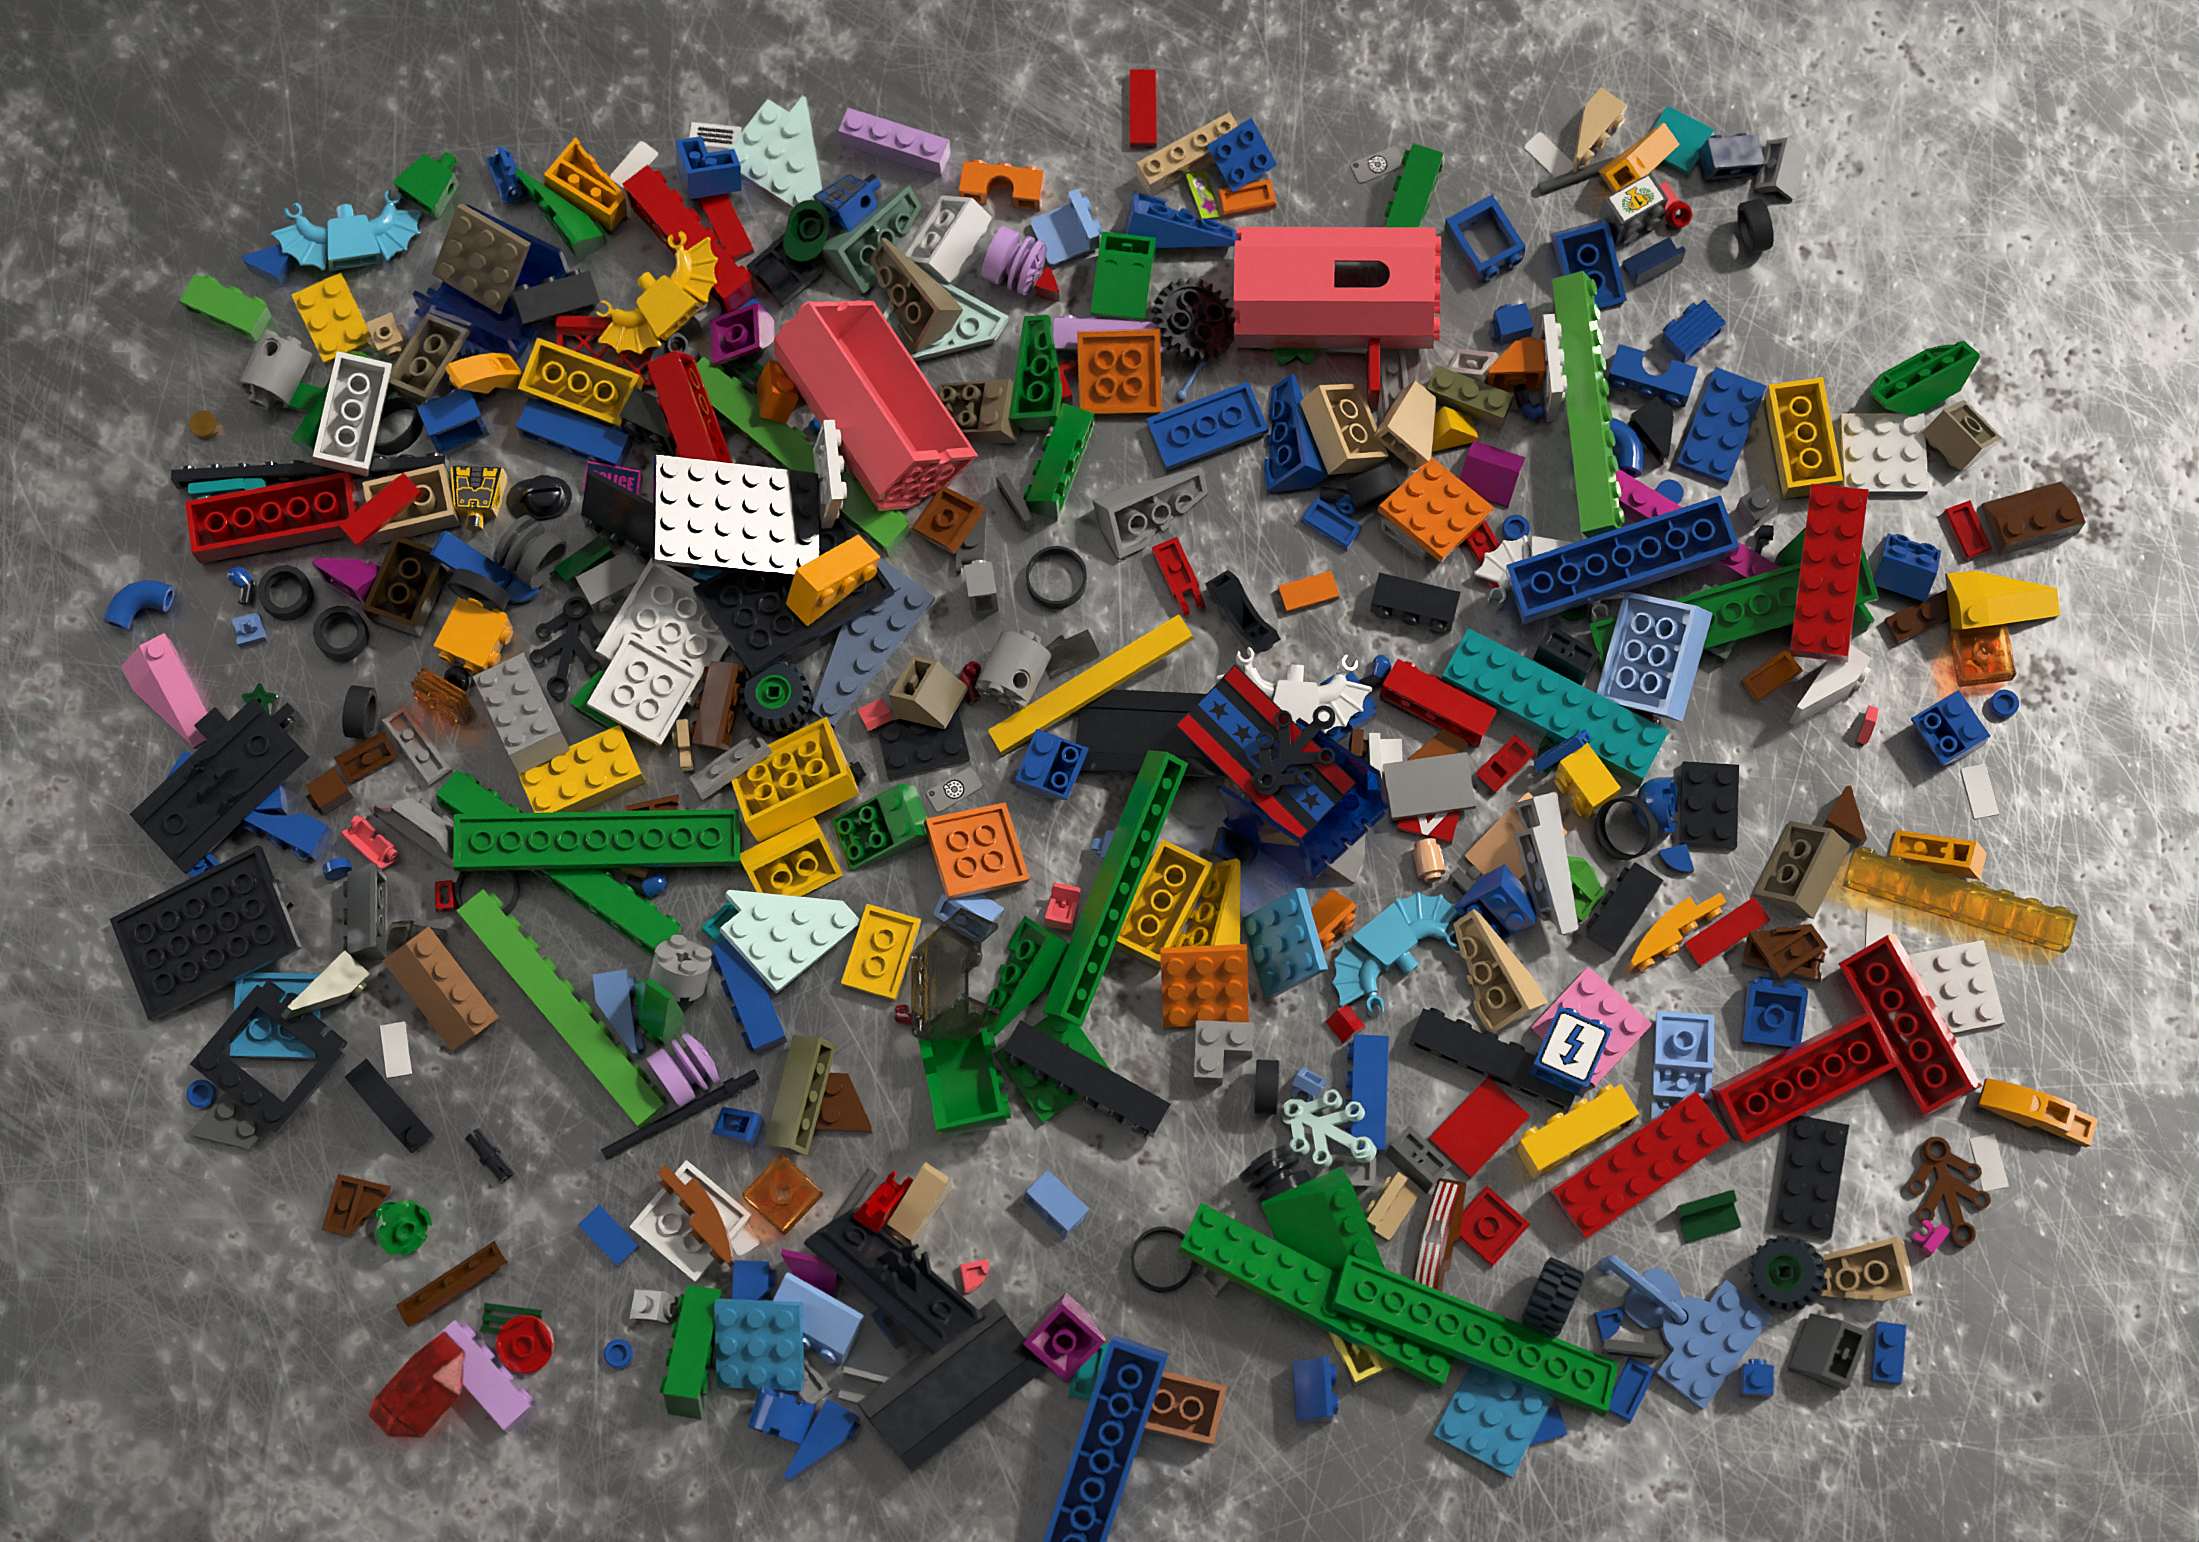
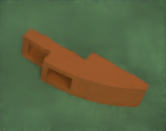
M667 1165L663 1166L657 1172L662 1178L659 1184L669 1195L675 1192L682 1199L678 1204L689 1216L693 1213L696 1214L688 1221L693 1228L689 1233L701 1245L706 1242L713 1249L709 1254L720 1266L725 1262L731 1268L734 1265L733 1248L726 1225L717 1207L694 1177L685 1185Z

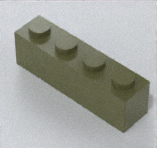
M793 1035L769 1127L766 1132L765 1146L781 1153L808 1156L836 1045L820 1037Z

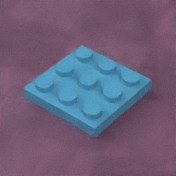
M1296 888L1242 918L1265 998H1274L1328 970L1305 888Z
M252 972L236 980L234 1011L257 984L262 987L268 980L274 982L285 991L284 997L279 1001L281 1003L288 995L296 999L320 974ZM260 1008L252 1016L248 1026L233 1043L231 1042L230 1057L303 1060H317L318 1054ZM321 1009L311 1011L312 1014L321 1020ZM305 1013L301 1019L303 1020L308 1013Z
M719 1298L714 1301L717 1387L760 1389V1387L769 1390L802 1391L804 1389L802 1302Z
M1471 1364L1433 1435L1435 1438L1513 1478L1554 1400L1552 1397L1536 1389Z

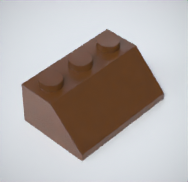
M2061 481L1984 502L1981 505L1999 555L2078 534L2086 523L2077 497Z
M711 660L709 667L705 666L702 674V682L705 683L703 694L699 693L696 702V710H699L697 721L692 722L690 737H693L692 743L725 751L730 749L741 699L739 691L740 688H743L741 682L743 678H746L747 673L745 668L737 664Z

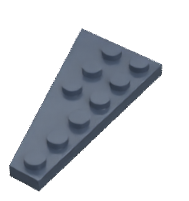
M882 558L879 559L878 568L894 589V595L842 624L812 708V713L820 719L827 717L831 727L834 729L935 601V597Z

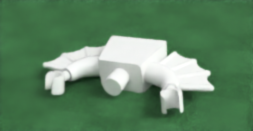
M1526 535L1515 541L1503 540L1498 549L1484 554L1485 560L1483 565L1477 571H1474V575L1499 583V588L1491 590L1487 603L1492 598H1498L1500 602L1496 609H1500L1506 599V591L1511 589L1505 573L1507 564L1575 542L1532 536L1529 548ZM1625 592L1604 599H1623ZM1602 599L1590 603L1593 604L1591 609V621L1593 623L1597 622L1596 614H1602L1605 619H1608V608L1600 602Z
M1247 648L1249 656L1247 660L1241 657L1240 651L1236 655L1238 665L1245 668L1244 673L1282 710L1288 711L1292 716V720L1301 729H1306L1313 721L1314 710L1323 705L1331 707L1335 712L1336 720L1331 728L1336 726L1346 727L1347 722L1354 713L1363 711L1364 698L1372 691L1370 686L1347 681L1346 675L1355 670L1358 665V661L1355 660L1350 668L1347 667L1345 659L1348 655H1345L1338 661V674H1335L1328 684L1317 686V683L1303 682L1304 665L1295 664L1287 665V680H1276L1272 683L1261 679L1256 668L1252 666L1254 658L1252 648ZM1218 675L1217 680L1220 681L1224 675ZM1321 712L1318 718L1321 721H1327L1329 714ZM1329 728V729H1327V730L1321 729V731H1322L1323 734H1325V733H1327V731L1330 730L1331 728Z

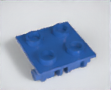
M1252 118L1206 145L1222 173L1220 176L1224 185L1228 184L1232 193L1278 165Z

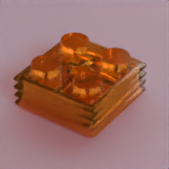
M2007 623L1969 629H1953L1951 631L1949 641L1959 687L2006 682L2014 679L2017 672ZM1979 650H1982L1984 655H1988L1986 660L1978 657L1977 653Z
M425 667L420 668L421 672H417L414 681H411V686L414 689L412 695L418 699L417 704L428 712L434 709L441 713L440 718L451 726H454L456 723L461 726L465 725L464 721H468V716H471V712H474V707L467 693Z
M779 1154L743 1192L742 1196L781 1234L786 1235L823 1196V1192L785 1155ZM779 1189L782 1191L789 1189V1198L787 1200H777L779 1198L777 1194Z

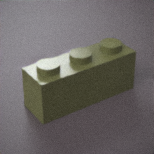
M1436 365L1426 388L1436 397L1435 405L1456 410L1471 416L1476 421L1500 430L1511 408L1514 395L1439 365Z

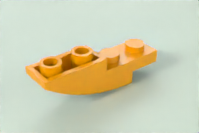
M481 354L449 363L444 367L450 375V382L457 389L486 394L494 387L520 391L518 386L523 373L509 354Z
M1721 892L1697 906L1692 898L1688 897L1665 913L1652 926L1636 949L1628 967L1630 972L1636 969L1642 972L1655 964L1654 959L1662 955L1668 958L1680 950L1678 946L1683 941L1680 932L1686 935L1698 927L1697 923L1706 918L1708 921H1711L1720 916L1726 904V900Z
M1990 1078L1984 1080L1977 1106L2028 1128L2033 1125L2085 1148L2092 1143L2098 1121L2097 1118L2076 1110L2077 1105L2031 1088Z

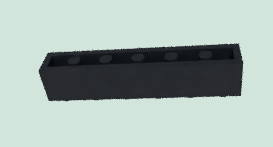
M1423 1008L1408 1045L1485 1078L1489 1077L1494 1082L1568 1113L1575 1098L1574 1094L1529 1075L1538 1053L1536 1055L1525 1051L1526 1048L1516 1042L1510 1041L1509 1044L1498 1040V1035L1490 1031L1483 1030L1481 1033L1474 1030L1472 1025L1464 1020L1456 1019L1455 1022L1445 1017L1446 1014L1436 1008H1430L1429 1010Z
M1021 1020L1003 1048L1004 1056L1007 1057L1006 1061L1012 1066L1019 1069L1022 1066L1032 1071L1031 1075L1044 1083L1047 1080L1057 1085L1056 1089L1069 1097L1073 1093L1082 1099L1081 1103L1094 1111L1098 1107L1107 1112L1106 1117L1119 1125L1125 1122L1132 1126L1131 1131L1144 1139L1147 1136L1155 1138L1171 1110V1103Z

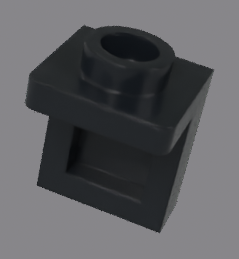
M1218 827L1210 854L1226 861L1238 859L1240 860V866L1250 864L1257 856L1259 837L1255 835L1245 836L1226 827Z

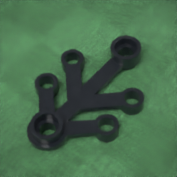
M575 596L568 599L563 606V613L549 622L541 623L536 627L535 632L538 639L542 642H547L552 639L555 630L568 623L566 633L543 648L533 650L529 657L534 667L542 668L547 664L549 657L562 649L557 674L547 682V690L550 696L557 700L566 698L570 693L571 687L567 679L574 651L584 664V670L588 676L593 677L598 671L602 670L600 662L591 656L577 636L579 626L581 625L589 635L590 644L594 650L599 646L594 644L595 639H603L605 636L597 630L590 620L591 606L583 597ZM575 608H582V612L580 614H573V610ZM548 629L549 633L546 636H541L540 631ZM542 655L543 660L541 662H535V656ZM596 664L597 669L595 671H589V665ZM557 686H564L562 693L555 692Z
M1325 705L1317 707L1313 712V721L1292 745L1290 738L1292 716L1286 710L1276 713L1275 723L1279 729L1280 758L1272 766L1270 747L1273 745V737L1269 732H1260L1256 737V744L1260 750L1261 768L1253 776V785L1257 792L1262 795H1272L1279 790L1280 786L1303 785L1311 787L1315 784L1316 774L1311 769H1304L1300 774L1282 773L1289 765L1321 763L1322 765L1329 766L1335 761V753L1329 747H1324L1319 752L1300 753L1321 729L1327 730L1334 725L1336 717L1331 707ZM1321 712L1329 714L1327 721H1321L1318 718ZM1287 715L1289 721L1286 724H1281L1278 721L1279 716ZM1262 736H1267L1270 738V742L1268 745H1261L1259 739ZM1330 752L1332 754L1331 760L1323 761L1321 759L1322 753ZM1305 773H1310L1313 776V780L1306 783L1302 780V776ZM1264 776L1272 777L1273 781L1270 785L1262 783Z

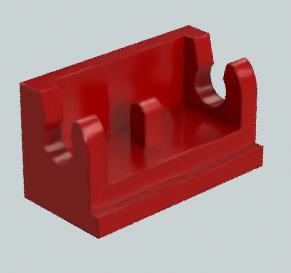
M896 1170L887 1176L886 1181L882 1182L853 1216L854 1219L876 1233L892 1217L914 1181L908 1176L901 1183L902 1185L898 1184L895 1181Z

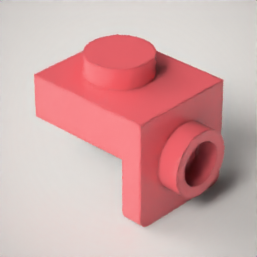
M1053 883L1044 926L1072 931L1080 901L1081 889L1079 887Z

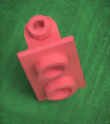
M356 815L350 821L352 827L340 833L371 863H376L381 870L398 861L396 857L398 852L395 850L396 846L381 833L374 837L376 829L365 817L360 818Z

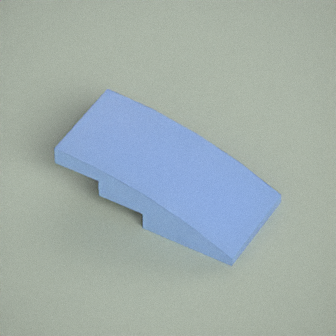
M1669 1011L1656 1012L1650 1120L1693 1091L1698 1092L1710 1110V1088H1712L1714 1060V1015Z

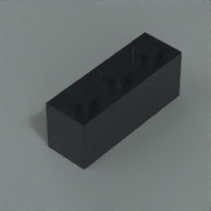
M581 269L566 273V277L556 280L554 276L541 280L538 286L530 287V284H525L514 288L515 292L508 299L518 328L522 329L556 319V315L567 316L596 307L600 299L590 271L582 273Z
M1379 572L1370 612L1383 619H1390L1391 617L1402 619V622L1408 625L1416 626L1418 623L1427 625L1431 630L1437 632L1451 631L1461 592Z
M1636 862L1633 863L1630 869L1626 866L1616 880L1620 885L1615 892L1611 889L1608 891L1601 902L1605 906L1600 915L1594 913L1586 925L1590 929L1587 938L1613 955L1617 954L1664 881Z

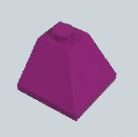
M758 302L710 320L712 364L718 366L762 350L774 342V319Z
M314 558L311 562L323 581L363 606L380 570V567L372 561H369L367 564L360 559Z
M782 1249L781 1256L794 1276L837 1300L842 1279L838 1273L817 1256Z
M1065 1292L1046 1311L1023 1344L1067 1382L1106 1342V1339L1088 1312Z

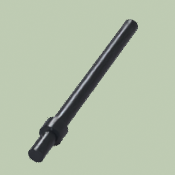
M755 1069L736 1079L732 1077L724 1081L723 1086L602 1148L601 1151L604 1157L608 1159L728 1095L730 1097L735 1096L741 1092L740 1089L760 1078Z

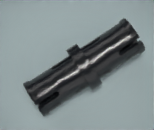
M480 1128L475 1129L473 1132L479 1142L476 1141L471 1133L468 1134L465 1141L480 1157L479 1162L489 1168L499 1184L506 1182L507 1180L501 1170L509 1179L515 1172L499 1155L501 1151L498 1147L492 1146Z

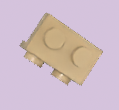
M1397 1172L1394 1179L1388 1176L1380 1189L1384 1194L1378 1202L1373 1200L1364 1213L1368 1217L1366 1221L1369 1229L1388 1241L1392 1238L1420 1195L1419 1191L1406 1183L1408 1178Z

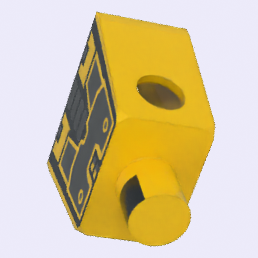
M451 466L454 509L458 516L467 517L466 529L481 531L483 529V518H496L498 516L507 483V475L502 467Z

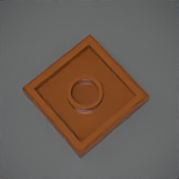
M942 485L911 530L922 538L955 554L986 510L982 505Z

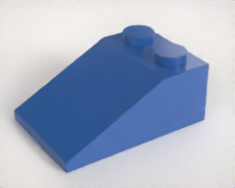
M1599 220L1551 233L1561 276L1584 271L1596 283L1597 295H1594V300L1598 308L1627 301L1608 221Z

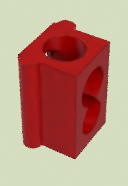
M452 880L435 881V908L437 913L458 910V902L455 895L456 882ZM449 888L446 894L450 901L447 904H442L444 899L442 890Z

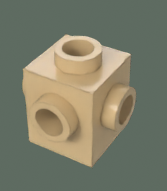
M392 312L366 322L371 333V337L367 338L373 353L379 352L382 360L395 359L402 354L406 348L405 341L409 337L404 325L398 326Z

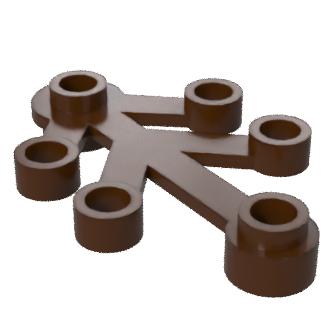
M1937 1136L1930 1137L1923 1143L1921 1148L1924 1162L1916 1176L1908 1182L1907 1190L1913 1196L1921 1195L1926 1189L1925 1181L1934 1167L1938 1180L1925 1204L1916 1211V1219L1920 1223L1923 1220L1931 1222L1935 1217V1209L1944 1195L1953 1224L1950 1233L1951 1240L1957 1246L1965 1247L1975 1240L1976 1231L1970 1223L1965 1222L1956 1193L1971 1200L1972 1205L1979 1210L1985 1209L1990 1204L1991 1198L1987 1192L1978 1191L1951 1176L1947 1164L1961 1171L1963 1177L1970 1182L1980 1178L1982 1169L1978 1164L1969 1163L1951 1153L1950 1145L1945 1139ZM1931 1148H1939L1940 1156L1932 1155ZM1968 1168H1974L1977 1171V1176H1969L1967 1173ZM1912 1182L1920 1183L1921 1191H1914ZM1978 1195L1986 1199L1984 1205L1977 1203L1976 1197ZM1921 1210H1927L1930 1213V1218L1923 1219L1920 1215ZM1959 1230L1966 1233V1240L1958 1238L1957 1232Z

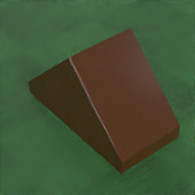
M1850 785L1845 787L1822 827L1833 829L1844 840L1856 847H1860L1867 840L1853 789Z

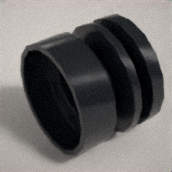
M1290 1144L1271 1149L1260 1155L1239 1175L1242 1183L1254 1180L1247 1187L1248 1193L1263 1190L1264 1193L1257 1198L1255 1204L1265 1219L1267 1217L1261 1202L1312 1180L1306 1169L1292 1173L1291 1170L1299 1163L1300 1159L1298 1156H1294L1285 1160L1293 1153Z

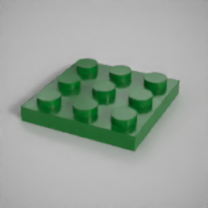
M1047 1016L1033 1026L1110 1069L1080 1026L1063 1023L1051 1016ZM1004 1047L994 1053V1057L1043 1125L1081 1099L1073 1093L1071 1097L1064 1095L1056 1089L1057 1085L1049 1080L1046 1083L1039 1081L1031 1075L1032 1071L1024 1066L1019 1069L1006 1061L1007 1057L1003 1053Z

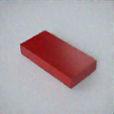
M1970 500L1944 510L1943 514L1965 562L1988 554L1993 550Z

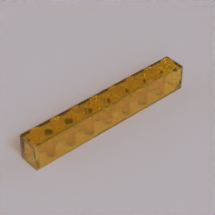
M1867 847L1854 849L1842 887L2063 954L2070 947L2078 915L2071 913V910L2066 907L2054 906L2053 908L2043 905V901L2036 898L2028 897L2023 899L2016 897L2015 893L2010 890H1993L1987 888L1988 885L1983 882L1960 880L1958 875L1950 872L1940 874L1932 871V868L1927 865L1915 864L1914 866L1907 864L1900 857L1893 855L1884 857Z

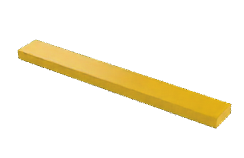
M1180 614L1026 706L1025 709H1021L993 726L988 732L1001 754L1004 755L1031 739L1036 729L1046 730L1194 640V637Z

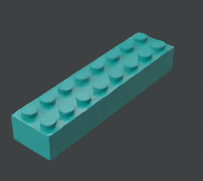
M1470 628L1467 629L1442 674L1441 679L1444 683L1463 689L1468 695L1477 700H1484L1490 703L1493 708L1497 709L1496 714L1543 738L1546 736L1556 745L1579 731L1587 729L1591 735L1587 743L1607 770L1638 787H1641L1669 733V730Z

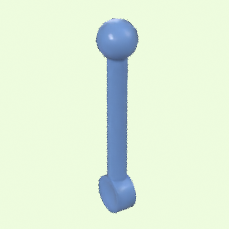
M1204 358L1197 364L1182 390L1176 393V398L1179 401L1186 399L1187 390L1202 366L1207 364Z

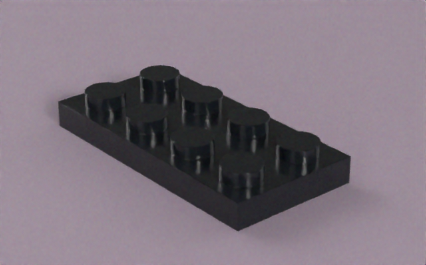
M1799 1115L1789 1121L1772 1228L1826 1239L1832 1238L1849 1131L1848 1124Z

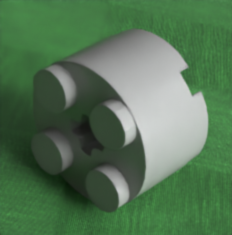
M673 935L670 940H666L656 947L649 978L671 993L676 1001H680V997H689V1001L696 1000L704 993L711 966L712 952L706 947L687 940L682 935Z

